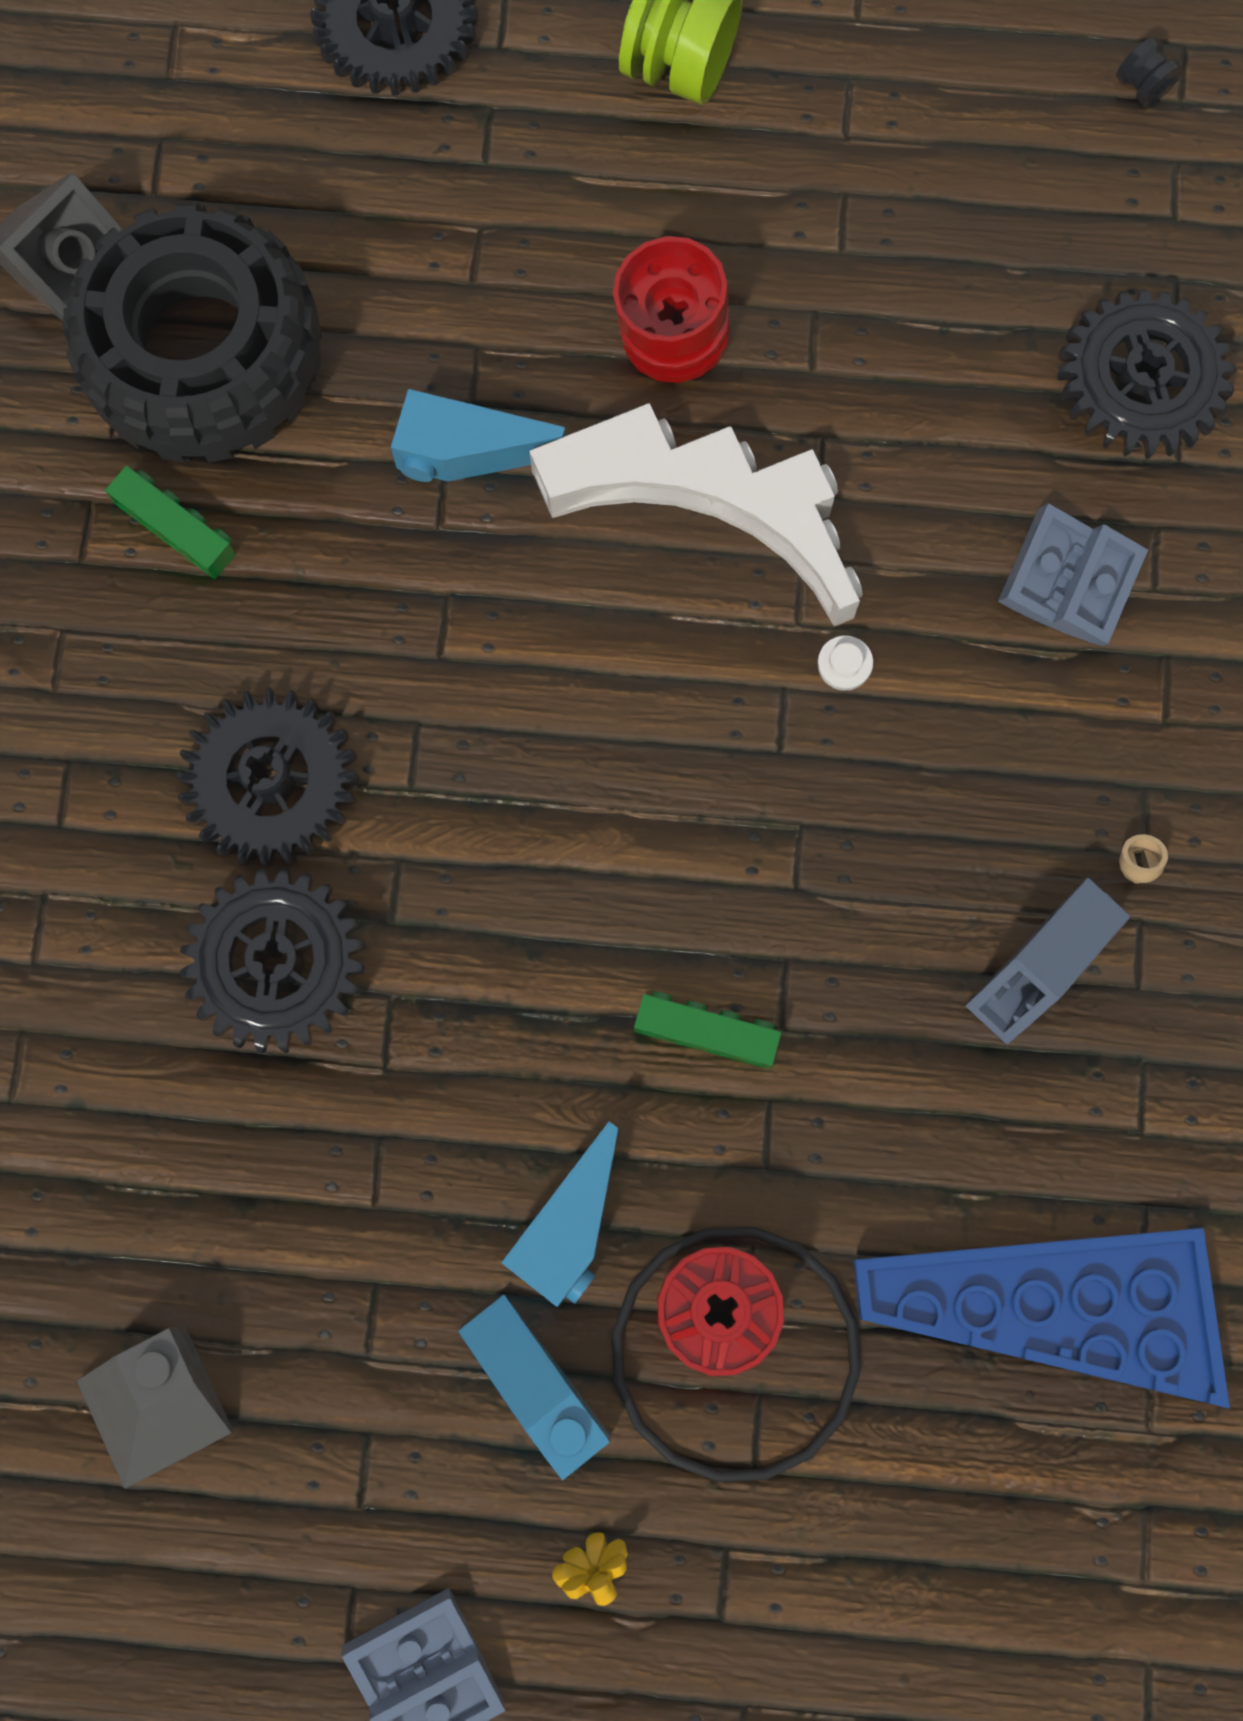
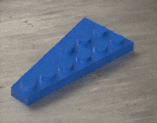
M1204 1228L853 1260L858 1313L861 1320L1230 1409Z

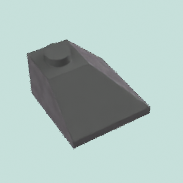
M69 173L18 206L0 224V264L19 285L63 321L64 308H67V299L74 296L70 285L82 260L89 259L92 261L98 253L95 248L97 241L112 227L116 228L118 232L123 229L74 173Z
M186 1326L168 1328L114 1356L77 1380L124 1489L234 1432Z

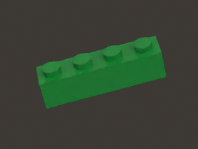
M126 465L105 489L111 501L215 580L236 556L230 545L232 539L221 529L216 527L213 531L206 526V519L193 508H190L189 511L179 505L181 501L168 489H164L161 492L153 486L155 481L143 470L140 469L136 473Z
M652 991L651 996L643 994L634 1026L635 1033L769 1070L772 1068L781 1035L780 1031L774 1030L775 1024L754 1019L753 1024L740 1021L741 1015L727 1010H720L719 1015L705 1011L706 1005L686 1000L685 1005L671 1002V995L662 992Z

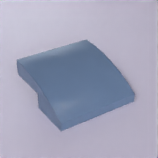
M1048 503L1038 508L998 602L1030 619L1065 634L1100 646L1108 645L1148 549L1105 524L1092 529Z
M449 1588L342 1645L341 1657L369 1706L370 1721H489L506 1711L505 1704L486 1661Z

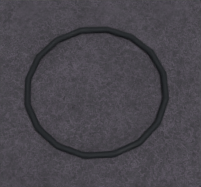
M756 1227L706 1228L661 1249L628 1286L612 1331L614 1384L634 1429L670 1464L717 1482L768 1480L811 1459L845 1421L860 1376L858 1325L837 1278L801 1244ZM755 1238L796 1254L827 1283L847 1325L849 1374L835 1415L804 1450L764 1469L717 1470L676 1454L643 1422L625 1382L623 1333L638 1291L668 1258L708 1239Z

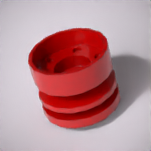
M672 236L644 242L626 256L615 275L613 298L621 339L627 358L639 372L657 381L681 383L701 377L718 364L729 343L731 322L728 307V284L722 263L708 247L690 238Z
M732 1247L702 1248L682 1257L665 1275L657 1296L658 1325L669 1350L687 1367L709 1376L738 1375L759 1365L776 1346L784 1323L783 1296L773 1274L755 1256ZM714 1294L721 1300L731 1297L735 1302V1306L729 1311L733 1321L725 1327L719 1321H713L708 1324L704 1318L711 1310L707 1299Z

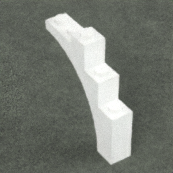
M650 403L529 451L532 473L552 518L592 506L631 502L678 506L717 517L753 535L785 559L813 590L834 626L854 619L860 602L859 598L863 595L862 587L852 567L844 568L837 553V550L840 549V541L834 525L829 519L822 521V519L830 517L835 495L838 494V487L830 467L827 464L820 466L813 449L757 471L751 448L746 441L738 442L731 426L676 448L675 439L665 418L657 420Z

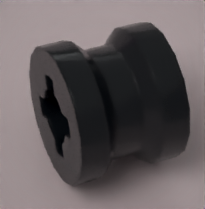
M1151 37L1136 47L1123 61L1116 73L1117 79L1123 85H1131L1137 91L1136 99L1143 107L1153 105L1167 94L1180 79L1184 71V66L1177 59H1168L1163 53L1164 45L1157 37Z

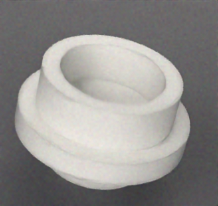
M838 636L829 640L822 647L818 657L820 676L829 686L838 690H853L860 687L867 681L873 668V657L870 649L863 641L852 636Z

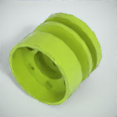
M633 0L623 29L619 52V71L622 75L632 79L637 78L643 72L644 82L650 86H655L670 66L669 90L671 93L700 105L706 104L717 88L732 51L741 17L743 0H693L692 2L691 0Z

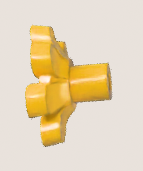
M593 1533L586 1539L585 1552L579 1547H574L564 1554L563 1560L565 1563L559 1564L553 1569L552 1578L571 1599H578L584 1594L591 1592L597 1605H608L617 1596V1590L612 1580L623 1576L627 1570L626 1558L628 1553L626 1544L623 1540L617 1539L607 1545L603 1533Z

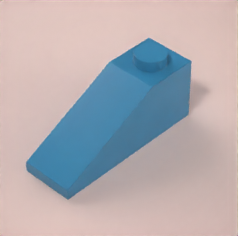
M408 389L390 448L396 468L401 470L405 476L421 482H430L432 478L449 482L531 465L530 450L563 438L566 434L565 427Z
M610 1121L501 1262L556 1307L560 1306L565 1298H568L575 1304L596 1277L587 1268L595 1259L619 1133L618 1127Z
M505 1294L458 1330L517 1420L562 1481L610 1443V1433Z

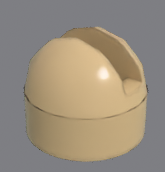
M1146 834L1132 836L1124 843L1119 857L1120 870L1125 878L1133 883L1153 882L1162 874L1168 860V851L1165 845L1153 836ZM1135 853H1141L1142 867L1137 866Z

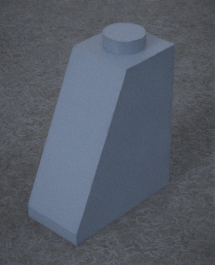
M1087 878L1055 909L969 1001L966 1007L1008 1045L1064 995L1131 916L1115 903L1107 893L1103 892Z

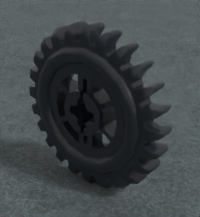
M314 0L317 9H311L310 18L315 26L313 28V39L321 47L322 59L327 63L333 64L334 72L337 76L346 77L350 75L351 85L354 87H362L368 81L371 93L379 94L384 86H389L391 94L396 96L400 95L404 85H407L412 93H417L420 91V82L423 80L431 86L439 84L437 73L440 71L446 75L453 74L456 71L454 60L462 61L468 57L466 45L473 43L476 39L474 25L479 20V13L475 6L476 0H391L394 12L399 17L404 42L402 45L398 37L393 10L389 9L388 0ZM424 2L427 3L432 12V21L417 11V8ZM359 19L373 22L366 38L359 29ZM418 32L426 33L418 42L412 44ZM381 42L385 46H389L394 49H386L383 47H379L377 45Z
M1140 289L1136 300H1133L1128 292L1120 291L1116 296L1115 304L1109 299H1100L1096 304L1095 312L1087 310L1081 313L1078 321L1080 326H1073L1068 330L1066 341L1070 344L1063 346L1058 355L1060 361L1070 362L1059 368L1056 378L1058 381L1073 380L1064 387L1060 399L1062 401L1070 398L1080 399L1070 412V419L1073 420L1085 414L1091 416L1084 430L1085 436L1090 435L1100 427H1104L1106 431L1102 442L1103 448H1107L1118 436L1123 437L1124 445L1123 456H1128L1137 441H1142L1145 449L1144 456L1146 459H1149L1155 453L1159 441L1165 446L1166 455L1172 456L1179 446V436L1184 440L1187 448H1192L1198 441V428L1204 436L1209 435L1215 428L1214 419H1221L1226 414L1227 404L1225 400H1228L1235 392L1233 384L1227 380L1235 374L1236 368L1231 362L1223 361L1232 351L1230 345L1227 343H1216V340L1222 333V329L1218 325L1206 327L1203 324L1208 316L1206 311L1200 310L1192 315L1189 313L1191 302L1188 299L1183 298L1177 305L1171 304V294L1169 292L1163 291L1158 300H1153L1149 290ZM1149 337L1163 341L1167 346L1164 347L1161 344L1150 342ZM1125 342L1129 353L1127 358L1111 355L1119 344ZM1173 350L1177 352L1183 362L1185 373L1175 371V362L1171 354ZM1110 371L1117 375L1115 383L1111 378ZM1183 386L1181 392L1176 397L1170 399L1167 387Z
M268 687L265 691L263 704L258 705L253 695L248 690H245L243 692L244 709L238 710L228 699H223L222 704L226 715L224 720H220L209 712H205L204 718L211 732L205 734L196 730L189 731L191 738L200 746L199 751H180V756L187 763L194 766V769L176 773V778L181 783L193 786V789L186 793H180L178 800L184 805L198 806L193 812L186 815V821L191 825L207 823L205 828L200 831L199 838L207 843L221 837L216 848L221 856L228 855L238 846L237 858L241 864H247L255 852L259 853L260 862L264 867L271 865L275 852H279L283 860L287 864H291L294 860L295 847L299 846L307 855L311 856L314 854L312 838L317 836L326 842H330L333 837L327 828V824L331 822L343 825L347 822L346 817L338 810V806L352 805L356 802L355 796L344 790V787L357 783L360 777L355 771L345 770L344 768L357 759V754L352 749L339 750L348 741L349 734L345 729L330 733L336 722V717L332 712H327L323 717L316 720L319 706L315 699H309L307 704L299 710L298 696L295 691L289 690L282 705H279L274 690ZM263 741H278L274 748L267 745L254 746ZM248 748L249 750L240 758L237 771L231 772L235 760ZM299 752L303 755L308 765V773L293 771L290 766ZM274 769L277 773L273 780L262 778L259 781L256 777L260 770L270 772ZM230 783H241L247 790L239 805L236 804L230 791ZM296 783H307L302 798L289 809L286 800L293 793ZM280 804L284 811L274 816H259L265 805Z
M261 868L256 872L255 883L251 886L241 875H237L234 879L235 893L231 895L223 888L217 887L215 889V896L219 905L215 908L204 903L200 904L198 910L206 919L205 923H190L186 927V930L198 939L196 943L183 945L180 948V953L194 959V963L180 970V976L185 979L197 980V983L187 990L185 998L190 1001L205 999L197 1011V1018L201 1021H206L218 1015L214 1023L213 1034L217 1037H222L228 1030L234 1027L233 1044L237 1048H242L251 1034L254 1037L255 1048L261 1054L267 1051L271 1037L275 1038L282 1052L288 1053L290 1051L291 1034L294 1033L306 1046H311L313 1041L310 1027L315 1024L324 1032L331 1034L333 1028L327 1014L331 1011L344 1017L349 1016L348 1009L339 999L341 995H361L360 989L348 981L349 975L365 974L367 972V968L362 963L351 959L352 955L365 951L367 945L361 940L348 939L347 937L359 929L361 923L354 918L340 920L339 918L349 908L348 901L340 899L327 904L333 892L332 886L330 884H323L311 892L313 878L309 873H304L300 876L294 885L291 883V873L287 868H282L278 872L274 882L270 881L267 872ZM263 920H267L265 933L256 936L253 940L244 935L248 928ZM289 922L295 923L303 929L309 939L294 945L287 938ZM241 939L248 945L245 952L246 966L233 972L232 955L237 941ZM313 947L314 963L309 978L305 980L301 977L304 969V957L302 954ZM278 949L287 958L286 964L276 965L273 974L264 965L265 959L274 958ZM250 976L258 980L256 997L246 993L239 986L237 980ZM297 981L302 984L298 991L283 999H279L280 989H286Z

